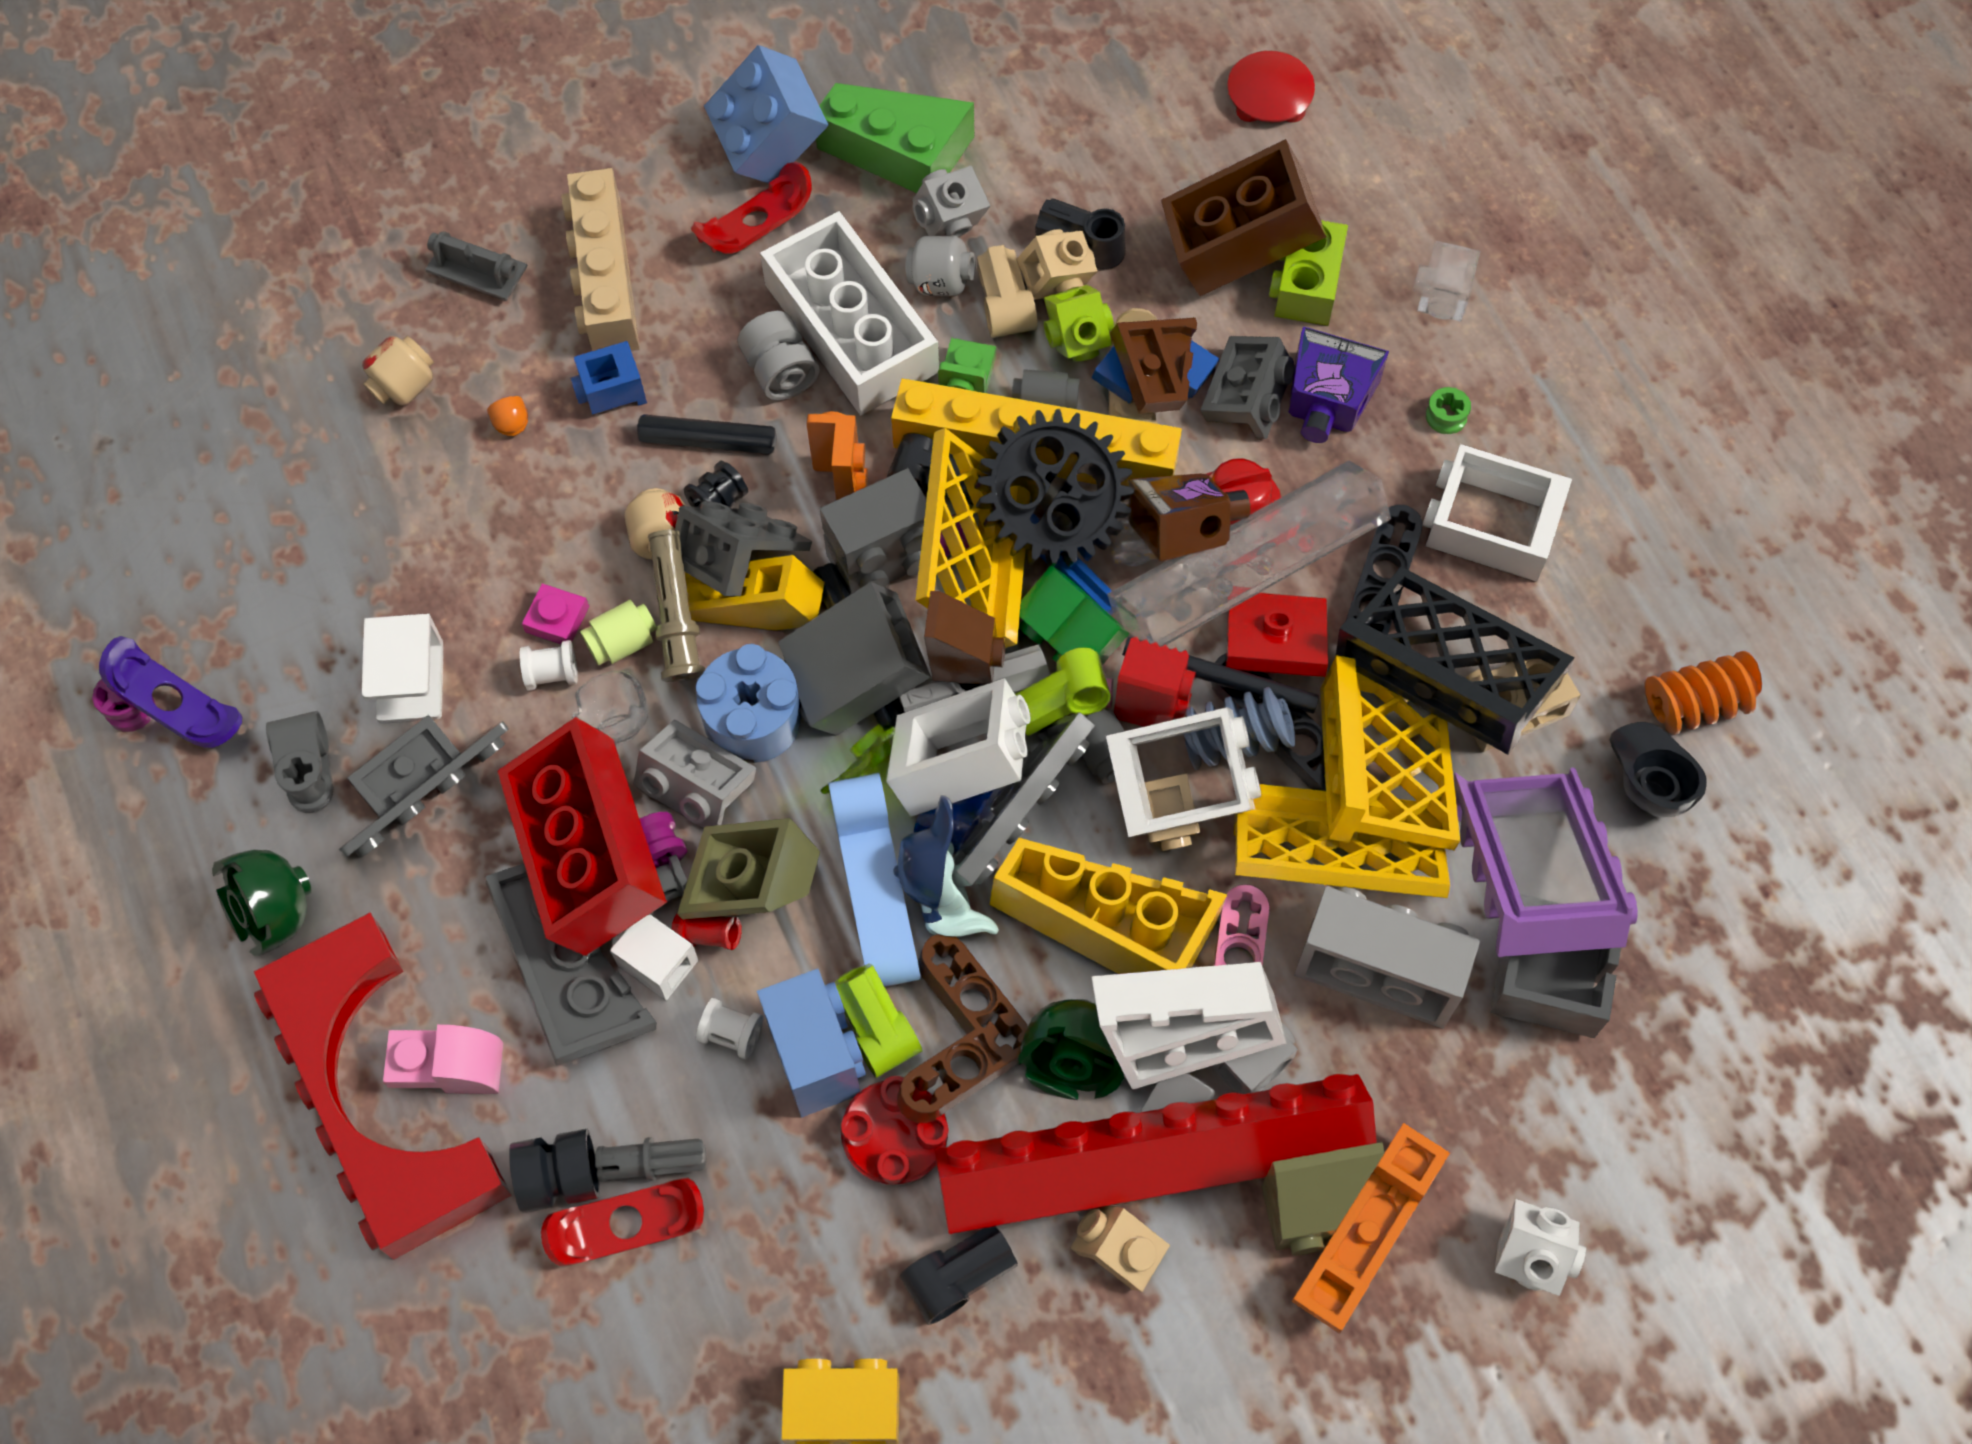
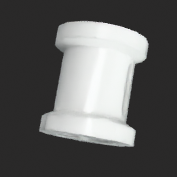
M571 640L563 641L560 647L531 650L529 646L520 648V667L527 691L535 690L537 684L565 680L569 685L578 683L577 662Z
M711 998L699 1022L696 1041L704 1044L711 1041L736 1050L739 1058L747 1060L759 1039L764 1017L756 1012L749 1016L729 1009L722 1005V1001Z

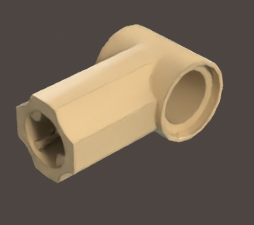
M1004 245L989 247L986 252L977 256V269L985 294L984 309L991 338L1037 330L1038 323L1034 298L1030 289L1025 290L1015 250L1008 249Z

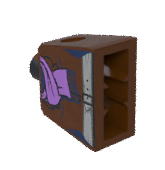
M1198 473L1129 479V487L1134 489V494L1129 498V507L1131 508L1129 524L1159 561L1225 546L1230 540V521L1247 519L1250 516V501L1245 490L1224 493L1206 474Z

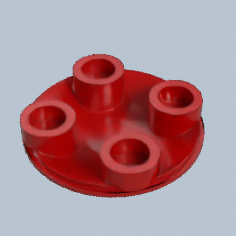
M1260 51L1247 55L1235 64L1228 77L1227 87L1230 99L1236 106L1237 116L1245 122H1254L1256 120L1264 122H1298L1305 116L1306 109L1311 104L1315 93L1314 78L1308 67L1296 57L1279 51Z
M890 1076L884 1081L874 1083L860 1091L846 1108L841 1123L842 1146L850 1163L858 1172L870 1180L887 1185L907 1184L927 1175L937 1165L934 1149L946 1147L949 1128L945 1113L927 1123H916L908 1120L901 1113L897 1105V1094L904 1079L901 1076ZM915 1086L912 1099L915 1102L924 1099L930 1105L933 1095L927 1090L921 1092Z

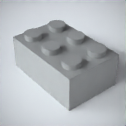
M1326 886L1308 932L1294 976L1444 1029L1463 999L1481 940L1468 936V932L1458 925L1446 922L1437 925L1417 918V914L1407 907L1395 904L1386 907L1366 900V896L1349 887H1337L1334 889Z

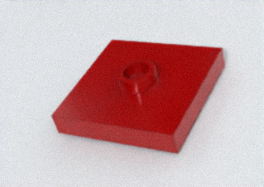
M1229 590L1226 666L1246 671L1326 677L1328 667L1327 598Z

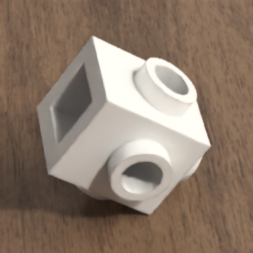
M1515 1199L1497 1243L1495 1272L1515 1279L1519 1284L1528 1289L1544 1290L1560 1296L1567 1277L1576 1279L1584 1262L1586 1247L1579 1245L1580 1222L1570 1219L1565 1213L1555 1208H1539Z

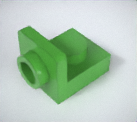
M951 338L945 362H940L938 369L939 385L987 393L996 359V346Z

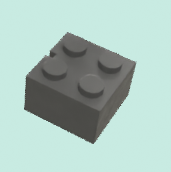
M908 468L820 508L822 529L825 533L823 535L826 555L829 561L837 566L850 595L869 582L886 588L890 582L907 574L914 576L919 572L927 499Z
M1521 896L1524 907L1554 905ZM1621 947L1500 957L1490 1013L1595 1038L1610 1020L1617 975L1612 973L1619 964Z

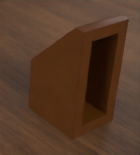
M930 591L924 639L932 680L982 685L992 683L994 667L1003 668L1005 659V637H997L995 618L941 591Z

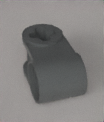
M317 710L267 722L266 735L272 754L277 784L286 792L289 802L297 810L306 813L322 809L330 802L333 796V783L328 758L329 742L320 713Z

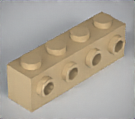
M608 168L567 174L569 193L561 194L565 219L566 221H573L574 230L566 231V240L570 258H577L578 262L577 268H570L574 295L582 296L583 305L575 306L579 334H588L592 351L624 341H628L631 351L640 350L621 201L613 169Z

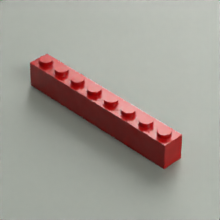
M1333 1074L1315 1082L1298 1085L1282 1083L1273 1086L1270 1090L1247 1094L1226 1093L1217 1099L1191 1104L1175 1102L1165 1106L1163 1109L1140 1113L1120 1112L1110 1118L1084 1123L1068 1121L1058 1125L1056 1128L1033 1132L1013 1131L1000 1138L977 1142L961 1140L952 1143L948 1147L934 1150L948 1233L953 1234L1264 1178L1275 1161L1377 1143L1374 1103L1359 1074Z

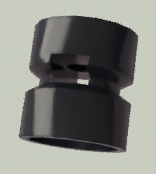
M588 1128L557 1134L553 1144L549 1145L542 1137L510 1144L511 1179L516 1202L522 1214L552 1208L556 1198L562 1197L568 1204L599 1198L600 1183L597 1177L596 1154Z

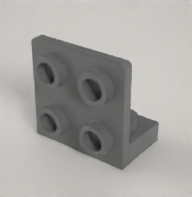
M703 501L701 507L680 506L675 531L678 530L680 532L684 571L724 596H741L752 550L810 551L812 541L797 533L796 525L784 520L772 519L767 516V509L751 503H740L738 509L729 508L726 505L712 501Z

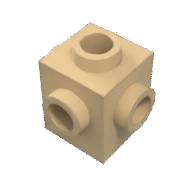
M1060 229L1048 231L1041 236H1036L1017 258L1027 289L1031 290L1034 299H1041L1086 285L1098 272L1094 254L1088 247L1083 231L1063 233Z

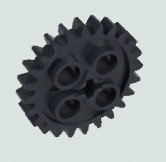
M1056 409L1050 421L1046 422L1042 412L1036 410L1032 416L1031 425L1020 415L1013 423L1015 433L1003 426L997 434L1001 444L990 441L985 449L992 459L982 458L977 466L978 470L988 476L978 478L974 484L975 489L987 492V495L979 498L976 507L979 509H991L992 512L985 519L983 525L984 527H990L998 524L1001 530L994 541L1000 543L1010 538L1013 541L1010 550L1011 556H1015L1022 548L1029 550L1028 564L1030 565L1036 561L1040 554L1045 555L1048 568L1051 565L1053 567L1056 565L1060 555H1062L1066 565L1072 567L1077 562V552L1086 561H1089L1096 555L1094 545L1105 550L1112 543L1108 534L1117 536L1123 530V525L1116 518H1126L1131 513V508L1120 501L1127 500L1134 494V489L1121 485V482L1125 481L1132 474V470L1118 468L1116 465L1125 455L1124 450L1109 452L1107 447L1111 443L1113 435H1107L1100 440L1095 437L1098 428L1096 421L1090 424L1086 430L1081 428L1080 413L1076 412L1069 423L1063 422L1061 410ZM1035 448H1049L1054 452L1057 463L1047 465L1041 462L1036 455ZM1076 454L1078 460L1060 486L1058 494L1048 505L1040 521L1037 524H1033L1030 521V517L1047 493L1050 484L1061 471L1069 455ZM1086 473L1091 475L1096 481L1097 491L1084 490L1077 481V474ZM1021 486L1026 488L1030 492L1032 503L1020 504L1016 502L1011 496L1010 487ZM1061 512L1066 514L1072 522L1073 529L1071 531L1059 530L1053 524L1052 513Z

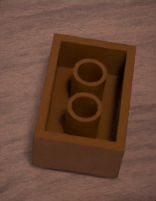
M1286 139L1161 199L1178 263L1200 297L1326 238L1306 175Z

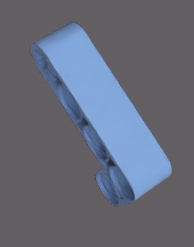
M875 773L829 782L833 813L864 965L870 963L874 966L884 987L920 980L919 966L902 885L899 877H896L893 873L897 861L889 828L880 774Z

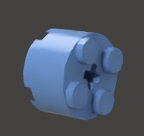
M746 644L740 649L727 652L715 659L696 683L697 705L707 738L741 759H754V762H765L781 755L795 741L801 721L799 711L800 699L796 679L789 666L775 654L765 651L759 645Z

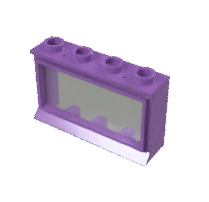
M1570 768L1569 774L1467 781L1454 772L1458 821H1461L1462 847H1474L1472 860L1474 882H1487L1484 898L1486 918H1500L1495 948L1497 956L1505 957L1626 947L1630 925L1637 922L1638 910L1636 899L1632 892H1626L1622 882L1620 860L1617 856H1611L1607 846L1608 838L1605 824L1603 821H1597L1593 812L1592 793L1588 787L1583 788L1576 769Z

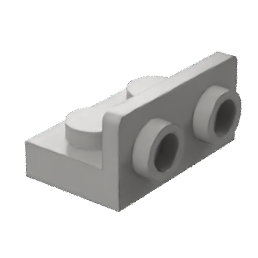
M674 719L639 750L634 785L649 797L655 798L683 815L689 821L704 828L705 826L722 825L725 809L753 783L756 767Z

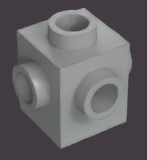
M972 165L947 173L945 169H941L923 178L920 189L912 199L915 218L920 226L925 227L929 236L947 235L960 237L968 233L974 225H977L990 207Z

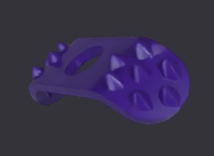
M123 636L112 639L102 652L99 662V674L107 687L117 696L186 741L204 748H214L232 738L240 728L243 716L236 707L219 703L217 700L199 691L151 659L149 655L139 648L133 639ZM160 686H170L176 689L181 696L180 707L173 711L161 710L152 700L153 690Z

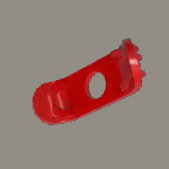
M800 162L787 163L782 167L778 177L769 182V187L720 219L714 217L707 223L694 222L690 227L691 231L697 236L699 243L705 242L714 253L720 251L733 254L743 250L796 216L805 207L812 191V180L809 171ZM754 211H762L768 215L766 221L758 226H748L743 223L745 216Z
M686 1177L589 1204L548 1214L543 1221L541 1228L542 1245L546 1255L553 1263L558 1266H570L695 1232L702 1225L704 1217L702 1196L695 1182ZM622 1206L636 1208L642 1218L639 1232L628 1239L617 1237L610 1227L612 1214Z

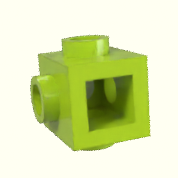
M1083 285L1044 297L1049 320L1044 321V331L1051 348H1056V351L1068 359L1072 358L1073 361H1085L1097 357L1100 354L1099 349L1112 346L1109 331H1112L1114 328L1113 316L1107 303H1102L1100 291L1089 285Z

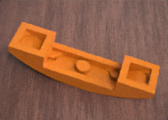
M1403 1123L1292 1302L1340 1334L1450 1152Z

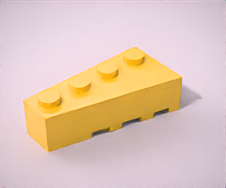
M1018 838L994 876L989 905L1115 973L1126 974L1191 968L1218 922L1227 894L1210 889L1208 894L1184 888V882L1163 877L1162 881L1133 874L1131 873L1132 868L1115 863H1112L1111 867L1085 861L1084 855Z

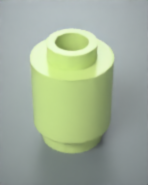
M628 600L588 621L590 626L581 630L580 633L599 666L607 661L614 664L652 644L653 639L650 633L657 630V626L644 603L636 607L631 600Z

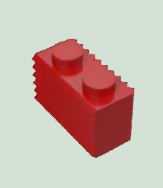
M1137 636L1130 639L1117 679L1114 713L1118 720L1145 727L1186 717V708L1190 704L1191 690L1196 672L1187 670L1189 654L1186 650L1179 653L1176 647L1169 650L1166 644L1159 647L1157 642L1149 644L1147 639L1139 641Z

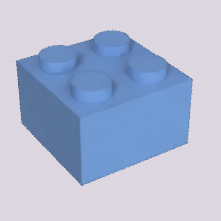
M760 45L755 47L704 105L734 172L766 183L776 179L784 165L795 162L828 127V123L797 60Z
M815 969L758 990L757 993L766 1022L801 1118L854 1098L860 1092L858 1078L865 1076L866 1073L862 1063V1054L853 1031L842 1033V1029L847 1028L848 1025L844 1016L845 1010L835 983L831 982L824 985L819 969Z

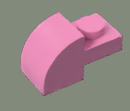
M437 1024V1030H389L383 1083L388 1088H442L446 1094H499L503 1041L498 1036L487 1031L456 1025Z

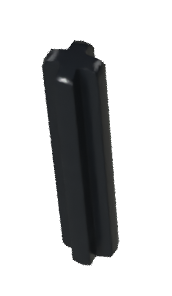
M647 414L639 417L637 425L638 438L641 442L771 454L775 450L777 440L775 428L765 425Z

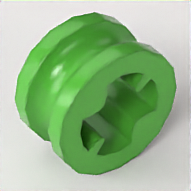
M1445 387L1438 389L1429 399V405L1426 409L1427 423L1433 430L1442 434L1449 435L1459 432L1466 425L1471 411L1469 397L1457 388ZM1442 405H1450L1451 411L1456 412L1455 415H1447L1446 410L1441 408Z

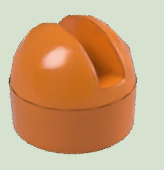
M510 396L497 400L487 409L493 427L503 435L517 436L527 426L528 411L523 399L519 396Z

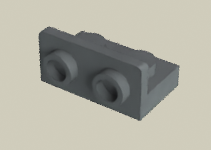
M1229 336L1200 410L1207 422L1247 423L1257 439L1268 438L1273 422H1276L1280 415V403L1286 387L1292 382L1295 373L1294 361L1289 356L1280 337Z

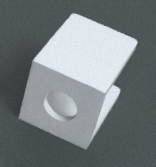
M430 614L364 618L362 695L366 700H376V718L378 722L383 724L421 721L428 714L433 720L440 719L442 717L443 640Z

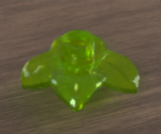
M880 724L871 729L849 749L857 760L831 782L859 777L868 766L872 770L891 755L892 746L890 742L894 738L896 729L892 726L885 731ZM828 784L820 789L822 794L830 793Z

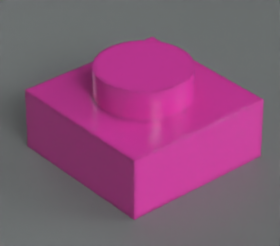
M542 583L522 622L525 633L558 644H562L563 641L567 640L572 642L589 609L588 601L585 597Z

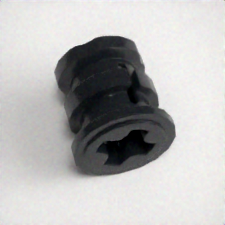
M722 460L715 464L713 473L706 472L698 479V486L688 484L683 489L684 495L691 507H701L703 501H712L731 508L735 504V497L742 499L748 493V487L739 472L732 465Z

